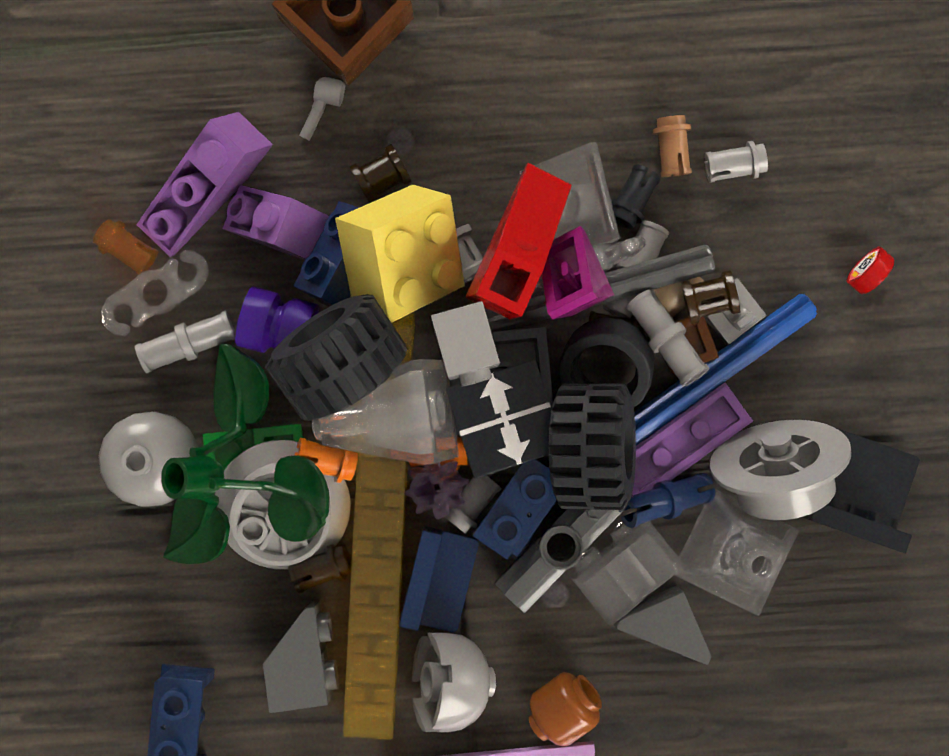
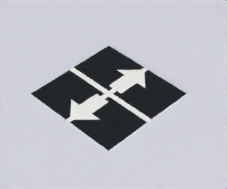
M536 360L492 373V377L489 380L463 387L461 384L446 388L474 478L549 455V427L552 409Z

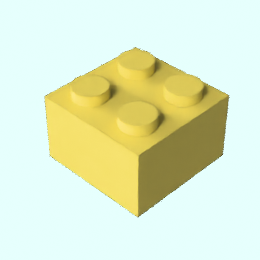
M410 185L335 218L351 297L366 294L373 295L391 323L465 286L451 195Z

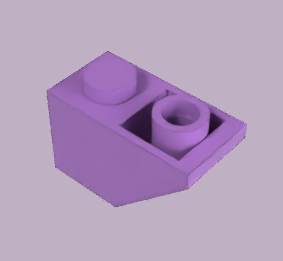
M240 185L236 195L228 205L227 219L223 229L287 255L305 260L315 247L329 216L293 198Z

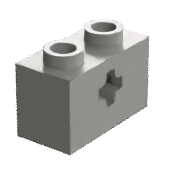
M483 301L431 315L449 380L460 378L463 387L491 379L490 369L498 367L500 361Z

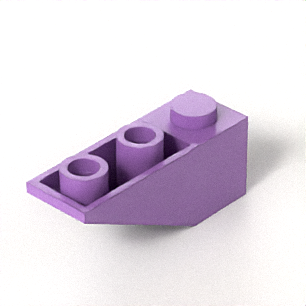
M239 112L210 119L136 225L169 257L174 256L238 190L239 186L250 177L273 144Z

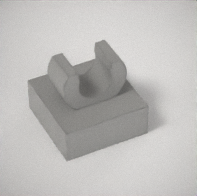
M738 278L734 279L739 297L740 313L732 314L730 311H724L704 316L725 346L731 344L767 316Z

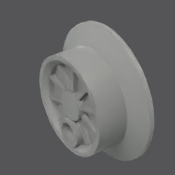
M809 420L774 421L742 430L722 443L711 456L710 469L714 480L721 487L736 493L738 505L749 515L767 520L795 519L820 510L832 500L836 492L835 478L849 464L851 446L848 438L841 431L824 423Z
M276 440L255 445L239 454L224 471V479L269 481L274 483L275 466L278 460L298 452L299 449L296 447L298 442ZM323 474L330 497L329 513L325 519L326 523L313 537L301 542L287 541L274 531L268 516V503L272 492L219 489L215 493L219 497L217 507L225 512L230 524L228 544L248 561L272 569H288L289 565L297 564L326 552L328 545L334 544L336 546L340 541L349 521L351 502L346 481L343 479L341 483L334 482V477Z

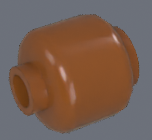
M560 673L531 695L530 709L532 714L529 716L530 726L541 740L546 741L549 739L556 745L569 746L594 729L599 723V709L602 707L600 695L585 676L578 675L576 677L571 673Z

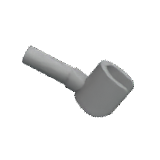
M329 77L320 78L316 82L312 110L299 136L310 141L324 113L325 105L341 106L346 87L344 82Z

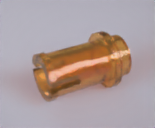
M111 219L106 220L99 227L93 238V243L99 246L98 251L101 254L110 253L135 270L140 276H143L145 271L151 268L159 253L157 249L150 247L125 230V223L122 221L115 223Z

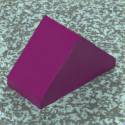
M582 226L553 240L542 272L547 313L552 319L573 316L614 296V292Z

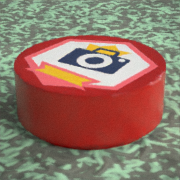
M881 246L872 249L850 271L846 280L847 283L859 294H866L872 291L889 275L894 267V258Z

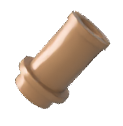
M685 115L656 119L657 128L653 129V135H658L661 177L691 174L692 168H690L687 131L691 130V125L686 124Z

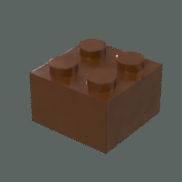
M275 0L272 3L280 22L348 86L414 19L411 0Z

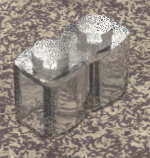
M622 521L610 532L613 540L600 551L592 547L584 552L579 562L574 565L576 571L569 576L609 626L630 612L648 594L664 584L685 565L650 521L639 524L634 528L627 527Z

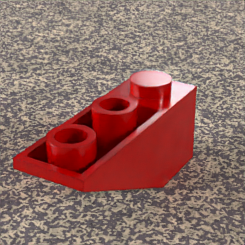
M530 163L526 164L466 294V299L475 303L483 301L485 308L508 319L523 316L543 272L572 186L571 184Z

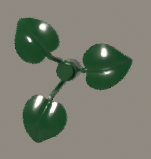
M220 344L214 383V412L216 420L221 429L229 433L202 447L190 448V457L170 458L162 468L161 483L163 490L169 498L177 499L172 516L171 535L163 558L182 564L207 563L218 558L225 550L229 539L230 524L225 512L217 507L219 497L214 495V493L219 489L272 492L268 503L270 523L274 531L281 538L291 542H301L313 537L325 525V519L329 513L330 497L327 482L320 469L306 457L291 455L280 458L275 466L273 483L269 481L224 479L222 465L211 457L206 456L243 436L247 431L246 423L259 422L265 414L269 400V383L264 369L253 358L230 344Z

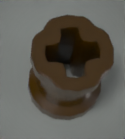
M392 144L385 147V153L362 166L356 163L350 166L369 203L376 201L377 195L401 182L404 185L412 182Z
M731 270L722 272L720 278L695 284H691L689 280L681 282L684 302L691 324L699 323L700 317L724 311H730L732 314L740 313L739 297Z

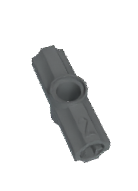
M565 509L552 523L543 527L538 538L494 582L495 585L515 606L525 613L567 569L579 562L583 552L623 511ZM557 533H566L572 537V549L563 557H554L547 552L548 540Z

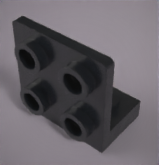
M838 429L850 442V462L843 472L835 478L836 492L832 500L820 510L802 518L906 554L912 535L897 530V526L920 459L915 455Z

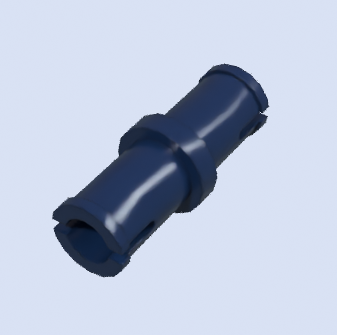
M698 473L677 482H671L670 480L657 482L654 484L653 489L631 496L624 510L637 508V511L621 516V519L627 527L634 528L639 524L661 517L667 520L676 518L685 509L712 502L715 498V488L703 492L697 491V489L713 484V481L706 473Z

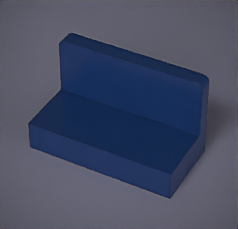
M424 526L399 626L417 631L420 624L449 632H456L458 630L479 546L477 539Z

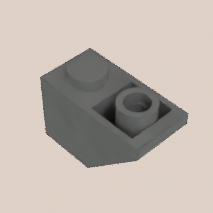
M320 600L311 601L263 663L269 713L326 706L333 696V690L339 689L336 660H328L326 645L327 641L333 640L331 616L329 612H322Z

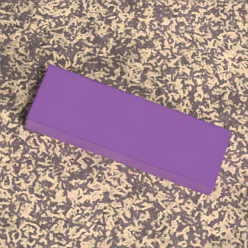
M725 382L636 445L635 479L632 495L653 489L654 484L657 482L671 481L753 422Z

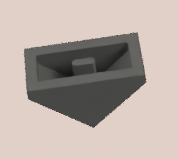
M678 586L671 587L616 611L611 620L616 629L703 664L708 665L712 657L685 593Z

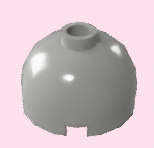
M159 412L134 413L117 422L103 438L98 455L100 474L107 488L122 501L141 507L164 505L174 500L166 495L162 487L161 472L164 464L170 458L190 457V448L198 447V444L191 430L174 416Z
M427 633L428 636H422L418 641L412 668V682L420 681L421 698H413V708L417 723L424 732L462 730L479 718L486 707L488 697L494 695L496 688L494 669L488 667L485 655L475 642L465 636L451 633Z

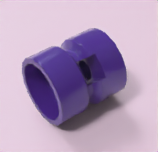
M252 286L244 299L238 318L235 336L236 346L265 353L270 347L275 349L292 331L319 313V304L298 298H293L285 304L282 303L279 293Z

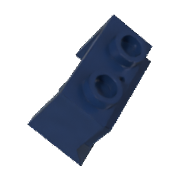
M537 459L522 463L481 524L477 523V527L473 529V537L505 559L511 557L516 560L557 502L552 489L550 468Z
M162 664L161 677L154 683L147 756L207 755L197 753L200 724L206 716L202 708L203 689L214 679L215 669Z

